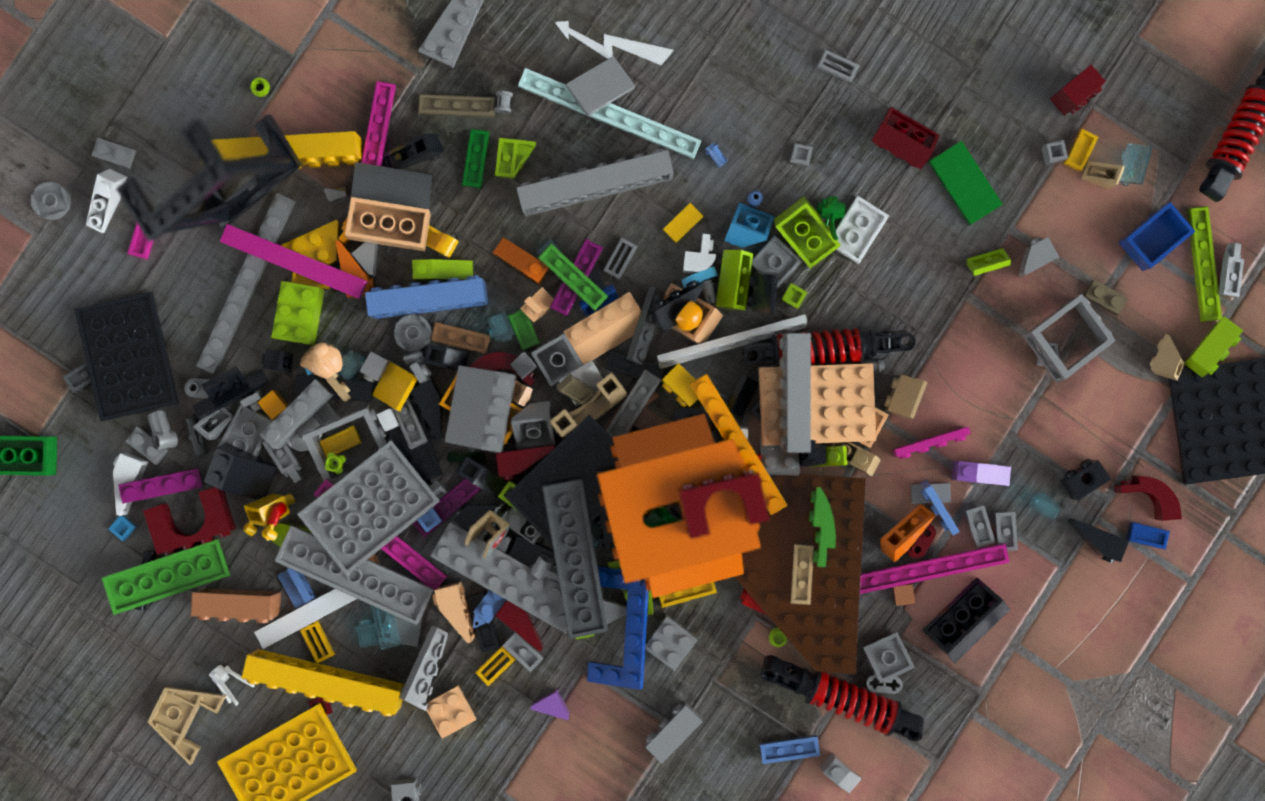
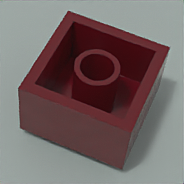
M1091 64L1053 95L1050 100L1064 116L1069 112L1074 114L1103 90L1101 86L1106 81Z

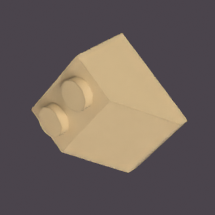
M898 375L897 378L894 377L890 388H893L890 395H887L884 401V406H886L884 411L904 419H914L927 382L905 375Z

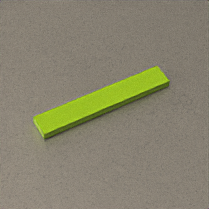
M1208 206L1187 209L1188 223L1196 231L1190 236L1200 322L1220 320L1222 314L1220 297L1218 295L1219 289Z

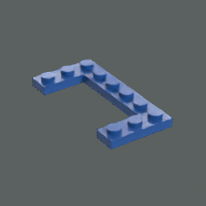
M597 566L601 587L628 590L624 663L621 666L593 661L588 662L587 682L643 689L649 591L646 589L644 579L625 583L621 568Z

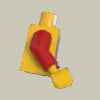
M290 493L285 496L270 494L244 505L249 522L243 527L244 532L253 536L258 529L254 524L264 526L266 528L263 529L262 536L268 541H274L277 537V532L273 528L277 526L279 519L290 514L288 506L295 504L293 495Z

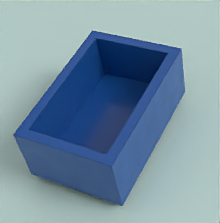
M1169 202L1160 206L1118 241V243L1142 271L1154 267L1196 231L1174 205Z

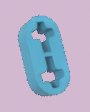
M715 266L690 275L682 279L681 282L684 288H686V284L691 281L705 282L718 276Z

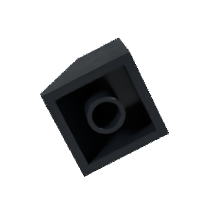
M755 271L754 276H750V287H753V295H749V306H752V311L768 314L775 313L778 272Z

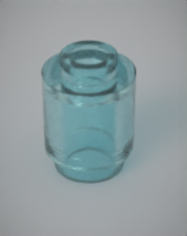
M1044 492L1036 493L1030 500L1031 507L1051 520L1061 510L1058 503Z

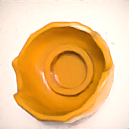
M693 301L688 302L677 316L676 322L678 324L676 326L682 331H691L696 328L702 320L701 308Z

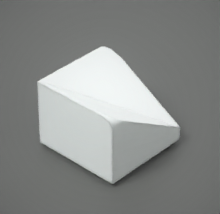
M387 409L377 414L384 431L400 427L393 409Z

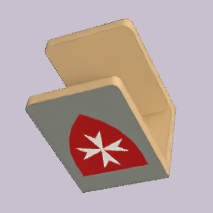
M489 510L469 529L464 544H470L485 529L493 535L488 541L483 557L487 558L504 541L510 524ZM492 522H496L500 526V530H496Z

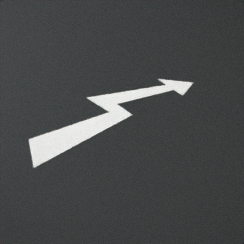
M569 21L555 22L568 40L570 34L607 59L613 57L612 45L659 65H662L674 51L604 34L603 46L569 28Z

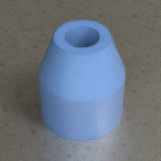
M757 190L751 191L747 197V202L752 207H758L763 201L762 193ZM754 195H758L759 198H758V199H754L753 196H754Z

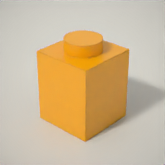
M272 390L257 402L271 420H275L289 406L276 390Z

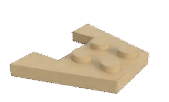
M166 686L147 723L191 765L201 746L184 737L200 705L218 713L227 695Z

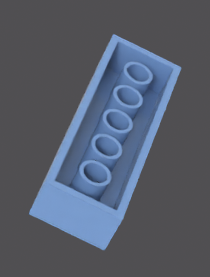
M468 276L467 280L451 278L446 283L434 280L429 281V285L411 283L409 287H402L401 285L390 286L389 290H382L381 287L371 288V292H365L368 316L379 319L489 305L486 282L479 278V276Z

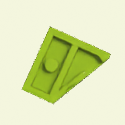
M499 138L495 177L515 179L536 147V142Z

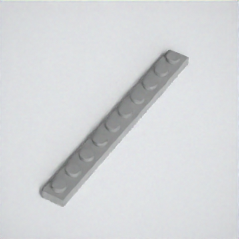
M276 193L257 236L276 244L294 207L295 201ZM251 254L247 255L196 365L197 367L212 374L217 373L268 261Z

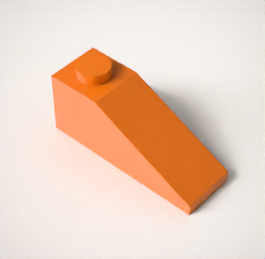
M504 237L493 251V254L539 285L550 271L543 262Z
M340 240L335 241L341 271L368 281L362 297L366 296L365 292H371L370 289L375 288L373 279L369 277L344 243ZM346 294L347 298H349V299H354V298H356V297H353V296H351V295Z
M918 505L881 538L880 550L892 561H897L909 550L932 522L935 514L924 505Z

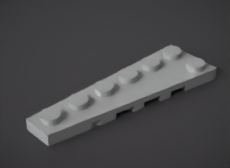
M451 0L419 48V54L454 68L484 0Z

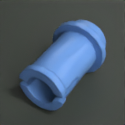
M712 143L705 149L706 155L712 158L718 168L728 161L718 149V144Z

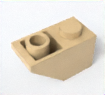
M1165 334L1164 338L1160 339L1158 343V353L1156 357L1152 358L1150 367H1152L1151 370L1154 374L1178 381L1185 363L1170 335Z

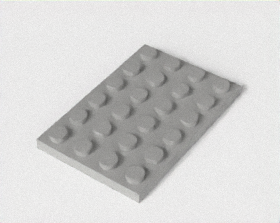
M390 441L297 515L347 576L439 503L440 500L393 441Z

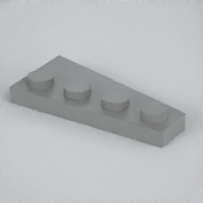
M432 625L399 697L424 711H427L428 708L426 700L428 695L432 694L433 687H431L433 676H437L439 669L437 668V661L442 658L448 637L447 632Z

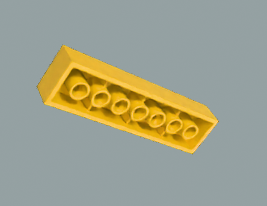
M355 131L284 135L302 163V166L320 168V165L339 167L340 164L347 163L348 166H354L355 162L361 163L363 139ZM261 137L213 140L225 160L261 156L268 152V148Z
M257 649L247 655L242 678L247 679V682L251 684L263 683L266 684V687L272 689L280 687L284 688L288 693L301 692L309 698L322 697L326 702L334 703L338 701L342 702V705L346 707H354L355 705L367 712L376 710L380 711V714L384 716L395 715L401 708L403 700L399 697L405 686L403 683L320 663L316 664L315 662Z

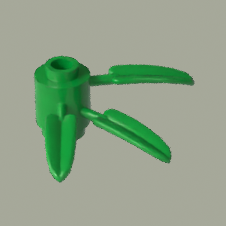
M829 196L827 199L822 198V201L817 203L816 211L821 218H825L827 226L829 223L832 238L838 240L834 221L844 217L845 203H841L836 196Z

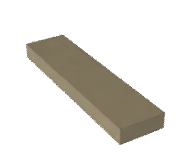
M419 94L418 114L495 118L494 107L496 99L495 97Z

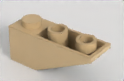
M850 442L818 444L825 445L826 447L846 446L847 464L870 476H873L881 461L876 455Z

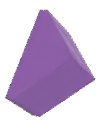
M557 689L534 701L531 710L568 720L570 714Z

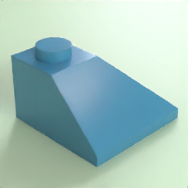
M739 202L724 241L742 248L765 241L775 216Z

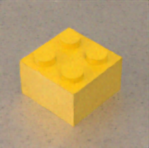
M679 363L662 379L664 383L662 387L669 394L673 392L677 396L675 400L683 408L685 406L691 407L699 399L690 385L696 379Z

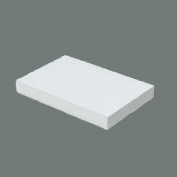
M857 195L835 229L839 238L838 241L841 244L836 251L859 264L889 215Z

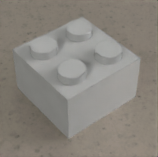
M665 614L647 638L645 649L675 671L698 639L696 635L668 614Z

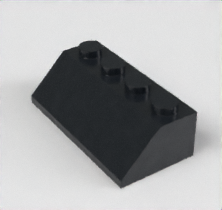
M977 577L922 631L944 654L956 663L1010 609L1001 597Z

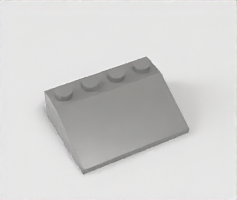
M458 366L445 442L502 453L516 375Z

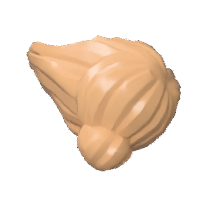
M323 342L311 346L300 359L301 367L325 379L330 378L334 373H338L343 365L339 350L332 344Z

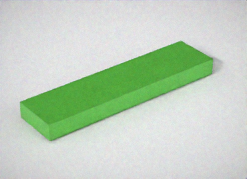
M552 243L538 257L594 311L608 298L597 285Z

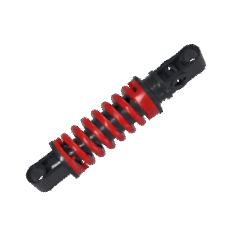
M1265 68L1261 75L1257 77L1256 84L1249 85L1245 89L1241 104L1238 105L1236 113L1227 125V131L1222 134V140L1218 142L1217 149L1213 151L1212 157L1206 162L1209 172L1200 185L1199 191L1214 202H1219L1224 198L1232 180L1241 179L1245 167L1250 160L1248 155L1253 154V146L1259 144L1257 137H1261L1264 134L1262 128H1265Z
M860 326L852 330L844 328L841 330V333L837 329H833L831 333L823 330L820 334L817 331L811 332V366L815 365V360H819V364L824 365L825 359H829L830 364H834L835 358H839L840 363H845L846 357H850L851 362L862 363L866 355L876 357L877 353L909 351L915 347L916 339L907 330L880 331L876 333L874 330H869V332H862ZM772 334L771 342L745 345L742 350L745 361L751 365L773 363L774 367H780V358H782L780 338H782V334ZM909 336V341L906 344H901L902 338ZM751 350L757 351L755 357H753V358H748V357H747V353H748L749 351H751Z
M768 655L764 658L760 673L761 678L794 691L795 694L799 695L801 693L805 696V703L815 705L816 702L817 707H821L825 703L826 711H831L835 707L836 715H840L844 711V717L850 719L854 715L856 723H859L864 716L863 724L865 727H869L874 720L873 729L875 731L879 730L880 733L887 737L894 732L912 741L922 739L923 717L901 709L902 704L900 701L889 698L886 700L883 695L877 696L873 691L867 693L865 688H857L853 683L848 685L844 679L838 681L836 676H830L831 674L820 671L812 673L807 668L798 667L773 655Z

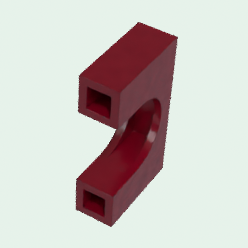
M746 469L741 471V474L735 476L733 473L722 475V479L718 480L707 478L702 480L700 484L694 485V482L683 484L682 488L678 489L689 538L693 539L710 535L705 510L706 504L714 493L721 490H731L739 494L742 499L746 521L749 525L770 521L760 474L757 471H753V469Z
M216 487L198 492L205 512V521L202 528L194 535L185 534L176 527L168 504L143 510L157 555L164 553L165 556L177 553L176 549L182 547L183 550L195 547L194 543L201 541V544L213 541L212 537L219 535L220 538L231 535L230 531L235 530L236 526L225 492Z

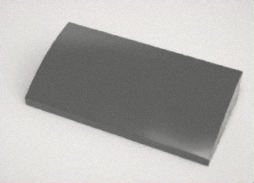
M355 162L350 201L351 197L429 209L432 175Z

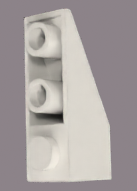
M111 169L97 174L86 226L101 233L105 232L121 199L116 189L126 181V176Z

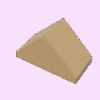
M1088 161L1081 179L1109 190L1118 185L1125 167Z

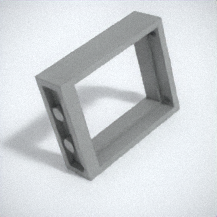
M1082 294L1070 299L1023 335L1056 383L1066 380L1116 341L1112 336V332L1101 321L1099 314L1090 306L1089 300ZM1075 307L1098 338L1100 344L1067 369L1041 332Z
M369 405L307 431L302 435L323 481L328 479L335 485L354 469L336 477L332 471H327L324 467L326 457L316 436L364 416L379 449L387 444L384 438L386 437L385 431L382 426H378L376 421L378 419L374 409H370Z

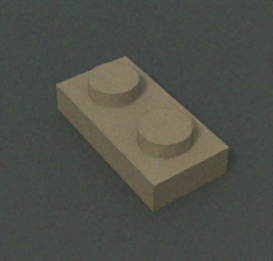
M1096 280L1091 281L1084 294V297L1114 315L1120 314L1128 299Z

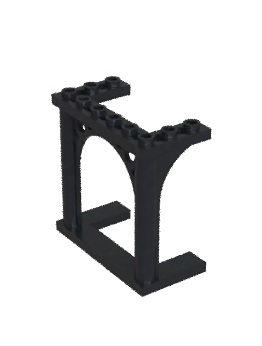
M266 115L254 125L268 148V152L261 156L227 160L223 158L202 122L194 120L181 133L203 169L155 210L134 177L128 178L116 189L149 242L155 241L162 234L218 223L221 228H224L302 166V163L272 115ZM255 175L229 198L225 196L220 188V185L227 179ZM201 202L200 208L197 212L187 214L190 210H192L196 205H198Z

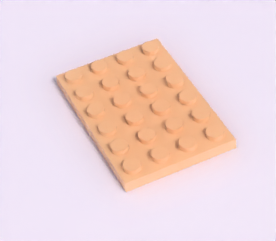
M873 364L811 366V440H816V443L876 441ZM780 367L759 368L762 446L780 445V437L782 436V429L780 428V417H782V409L780 408V398L782 397L780 378L782 377V369Z

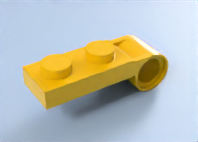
M429 225L426 246L450 258L459 241Z

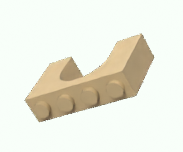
M612 373L596 384L599 388L597 393L584 405L572 412H567L564 409L549 421L563 439L589 414L597 420L628 396L623 386Z

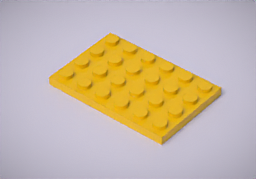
M320 703L217 761L238 801H306L357 771Z

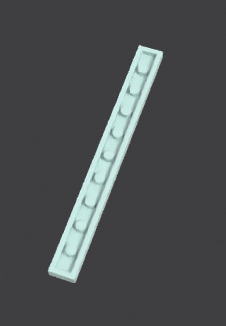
M525 68L518 84L519 88L586 115L565 84ZM611 103L589 116L693 160L701 144L699 139Z

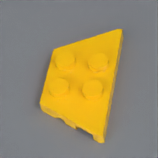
M334 220L280 246L331 266L338 263L335 241L339 240L338 228L340 223L338 220Z

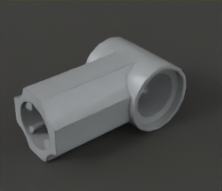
M160 410L150 413L147 417L153 433L151 437L153 448L161 450L176 447L178 438L176 433L170 429L165 411Z
M540 554L530 569L531 574L537 579L544 580L546 578L560 584L556 563L548 555Z

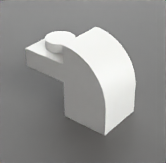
M710 234L702 235L700 253L685 251L683 273L695 274L712 266L716 254H709V251L712 252L714 242V240H710Z

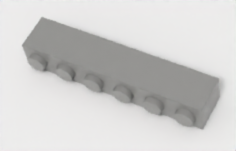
M782 334V338H780V349L782 350V358H780V369H782V377L780 378V389H782V397L780 398V408L782 409V417H780V428L782 429L780 448H782V452H811V334Z

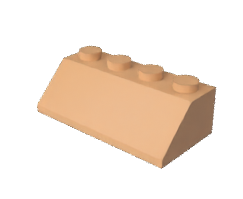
M628 292L568 328L564 333L583 365L633 337L641 310L631 293Z

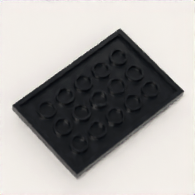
M153 292L74 309L101 422L179 404Z
M589 414L505 496L552 546L542 485L581 478L589 523H591L606 509L605 505L601 506L598 495L602 494L597 474L616 469L615 461H618L617 457L613 458L610 447L614 445L613 438Z

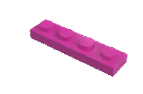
M961 427L891 449L893 457L905 459L911 457L910 453L918 451V454L929 451V447L936 445V448L948 445L947 441L953 439L955 442L965 440V436L971 433L969 427Z

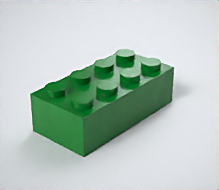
M0 436V475H56L57 437Z

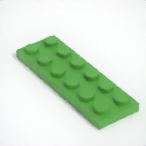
M217 539L103 577L102 581L113 615L231 575L220 541Z

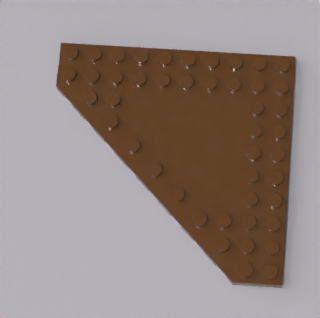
M799 474V476L770 475L788 506L773 515H770L768 511L770 521L759 523L760 528L757 531L761 548L742 553L744 574L734 577L815 671L856 674L866 478ZM816 487H821L833 514L836 535L835 548H827L826 567H817L816 562H813L810 605L790 603L794 544L814 546V550H818V543H815V533L819 531V527H812V522H809V512L813 511L814 503L810 502L811 491H815ZM679 501L670 503L683 517Z

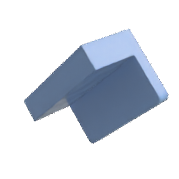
M291 568L278 574V578L295 608L316 598L304 574Z

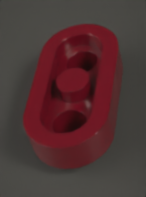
M929 524L926 528L930 532L928 536H924L923 531L909 548L907 554L910 557L920 559L926 554L936 536V529L933 525ZM916 546L920 547V551L918 553L914 552V548Z

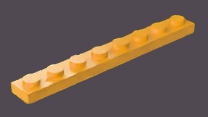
M707 373L691 382L692 389L725 441L734 439L736 448L740 450L741 457H743L745 468L753 469V471H757L760 474L765 502L770 515L788 506Z

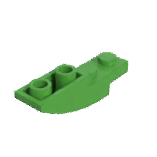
M816 487L815 491H811L810 502L814 503L813 511L809 512V522H812V527H819V531L815 533V543H818V550H814L813 562H816L817 567H826L827 548L834 549L836 544L835 524L829 502L821 487Z

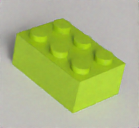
M281 281L271 338L315 346L325 290L319 287Z

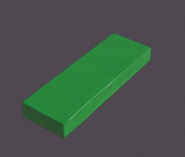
M470 129L462 186L482 189L490 136L489 131Z

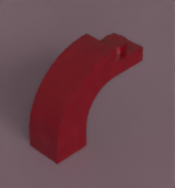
M505 352L490 353L476 360L470 367L495 372L505 369L517 374L510 364L518 356ZM532 372L522 379L530 387L536 383L533 379L535 375Z
M1132 476V480L1120 481V484L1114 485L1115 493L1143 492L1149 496L1154 505L1155 520L1182 519L1178 498L1164 482L1147 476Z

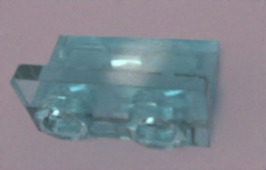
M1127 144L1126 150L1122 154V166L1125 168L1119 180L1123 186H1128V184L1143 185L1152 152L1150 145Z

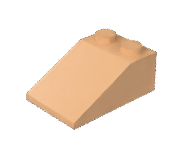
M671 283L665 292L664 300L670 297L669 294L671 292L682 289ZM697 298L695 303L702 310L700 324L691 331H682L676 325L671 329L695 344H701L708 340L723 315L715 307Z
M458 581L439 586L434 590L435 594H433L435 606L438 605L439 611L467 643H471L476 636L465 598L463 582Z

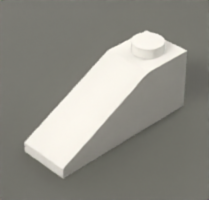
M120 453L116 457L113 464L115 466L113 480L116 515H127L132 502L122 504L118 484L142 479L149 461L128 453Z

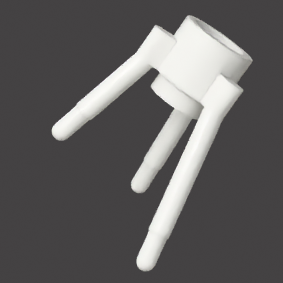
M222 665L217 666L209 676L220 692L227 695L226 701L229 704L232 701L235 705H238V701L225 685V682L230 678L228 674H231L252 688L255 685L248 683L247 679H243L241 675L231 670L228 665L225 668Z

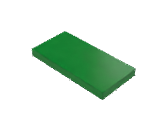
M962 141L928 162L969 226L1003 205Z

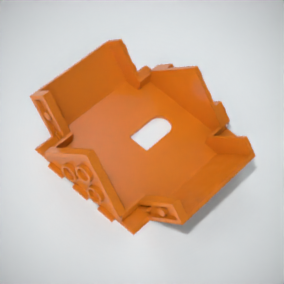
M705 414L612 437L614 445L610 447L613 458L617 457L618 461H615V470L597 474L602 494L598 496L601 506L605 505L609 521L605 523L608 533L613 535L616 548H613L612 551L615 560L620 562L625 583L644 579L647 591H651L653 598L744 574L742 553L761 548L757 534L760 525L759 523L753 525L747 523L742 499L738 493L731 490H721L709 498L705 510L710 535L690 539L685 519L655 528L647 527L642 519L646 510L678 501L683 515L678 489L682 488L683 484L694 482V485L702 483V480L707 478L718 480L722 479V475L733 473L735 476L741 474V471L746 470L740 450L736 448L735 440L731 439L715 444Z

